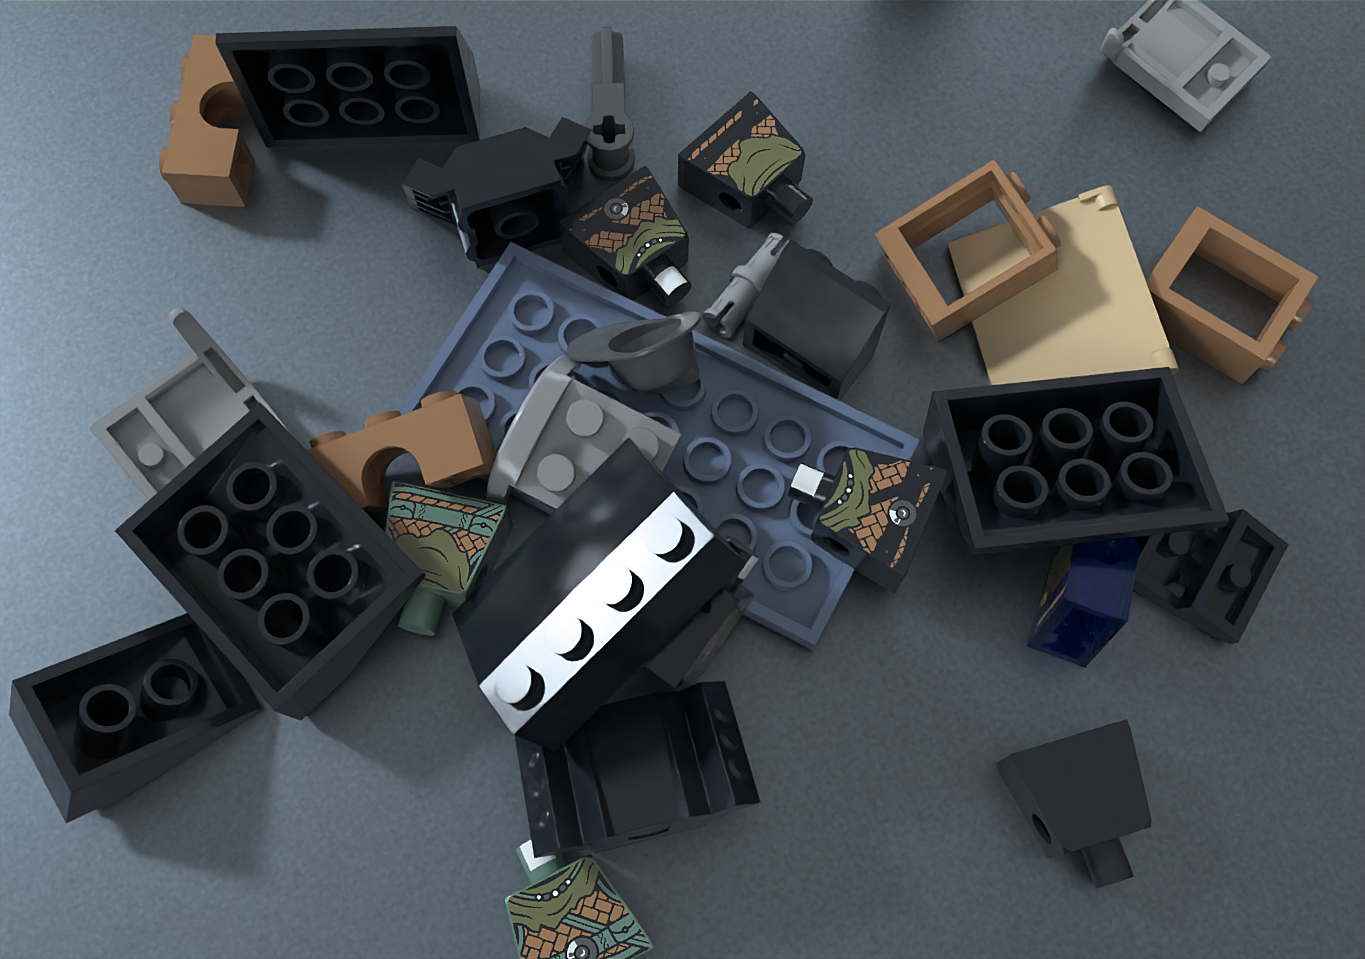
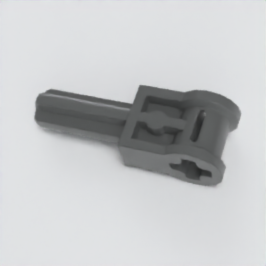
M602 27V32L594 33L592 36V115L585 124V127L592 130L588 142L590 148L588 149L587 163L589 170L594 176L601 180L612 182L625 178L634 168L635 153L631 146L634 137V127L632 120L626 114L623 36L620 32L612 31L611 27Z

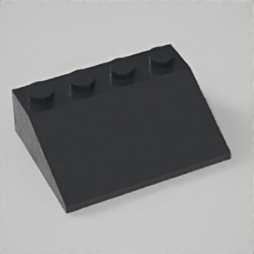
M457 26L216 33L215 44L266 147L480 140L479 78L473 52Z
M1169 367L932 391L923 436L931 466L948 471L940 492L972 555L1226 527L1229 522L1228 515Z
M261 402L253 407L115 530L120 538L270 707L277 713L300 721L349 676L426 576Z
M628 437L452 615L477 683L514 736L556 751L746 562L639 446Z

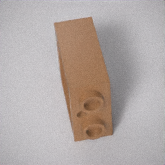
M995 159L874 234L882 254L938 342L1058 270L1056 248L1061 246V241L1055 229L1045 216L1037 220L1034 218L1026 206V203L1030 201V196L1023 182L1014 171L1005 175ZM993 200L1031 256L948 306L912 250Z
M1196 206L1146 279V283L1167 340L1243 385L1258 368L1268 373L1280 359L1288 346V343L1280 338L1286 328L1294 331L1310 312L1314 302L1306 297L1319 276ZM1193 253L1279 303L1256 340L1169 289Z

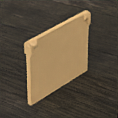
M1110 185L1102 186L1079 194L1078 198L1032 213L1036 220L1045 216L1061 241V246L1056 248L1058 270L972 321L991 385L1169 367L1172 375L1176 374L1179 371L1178 364L1163 330L1121 215L1113 187ZM1008 222L947 243L964 296L1031 256Z

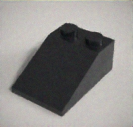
M186 613L12 680L9 716L65 823H68L131 794L258 714L260 706L239 670L191 616Z

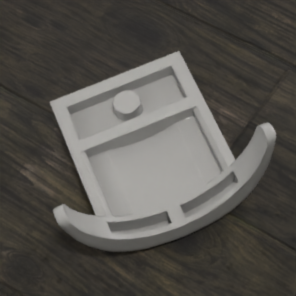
M1148 0L1119 29L1110 28L1101 45L1102 54L1200 133L1252 81L1272 58L1271 55L1199 0Z
M182 307L172 310L169 314V320L194 353L89 426V429L147 501L259 402L284 426L231 359L197 320Z
M568 355L560 356L539 376L510 425L490 472L486 501L507 506L508 497L513 487L556 510L628 437L663 472L682 434L571 378L579 370L582 362L570 359Z

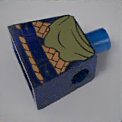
M1122 538L1062 545L1051 562L1027 646L1086 668L1128 622L1140 552L1138 542L1133 538Z

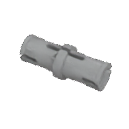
M771 233L745 266H737L730 275V285L702 315L703 320L711 330H714L721 323L723 326L718 331V335L730 338L735 333V329L748 315L789 240L779 250L777 245L782 241L783 236Z

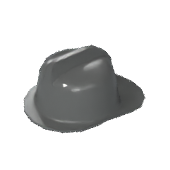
M687 311L661 319L611 324L579 336L569 344L566 351L570 359L580 362L609 361L620 378L633 391L647 393L667 392L691 385L699 378L700 370L697 363V352L692 330L700 323L702 315L697 311Z

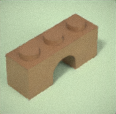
M193 34L189 56H184L181 62L182 86L178 101H174L171 106L170 122L172 130L168 147H164L160 153V173L181 203L246 207L255 160L239 129L221 127L233 117L250 115L215 44L216 35Z
M445 390L431 394L421 400L422 408L403 415L397 410L374 415L365 420V429L346 435L345 431H334L319 435L309 441L311 449L307 450L369 516L388 510L389 502L384 489V477L391 462L402 454L411 453L416 458L426 485L443 489L489 474L496 458L479 401L463 394L457 395L455 390Z

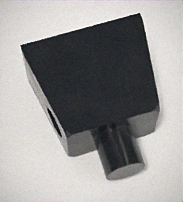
M1127 719L1013 753L996 763L1003 780L1049 858L1081 849L1095 888L1134 877L1119 837L1151 827L1152 819L1132 732Z

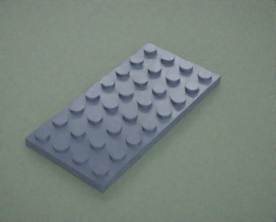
M510 242L399 411L403 415L422 408L421 400L423 398L445 390H455L457 395L463 394L479 401L497 456L510 425L529 391L542 372L560 356L568 355L566 350L572 341L594 329L611 324L665 318V316ZM692 330L700 370L699 378L693 384L663 393L633 391L620 378L609 361L582 362L579 370L571 378L682 434L663 473L724 539L727 536H731L759 556V560L741 584L754 594L753 600L743 615L814 651L855 569L811 541L810 537L821 510L787 496L800 464L804 463L836 476L848 448L856 447L911 460L920 440ZM490 473L478 478L488 482ZM512 487L511 495L550 515L555 511L554 508Z

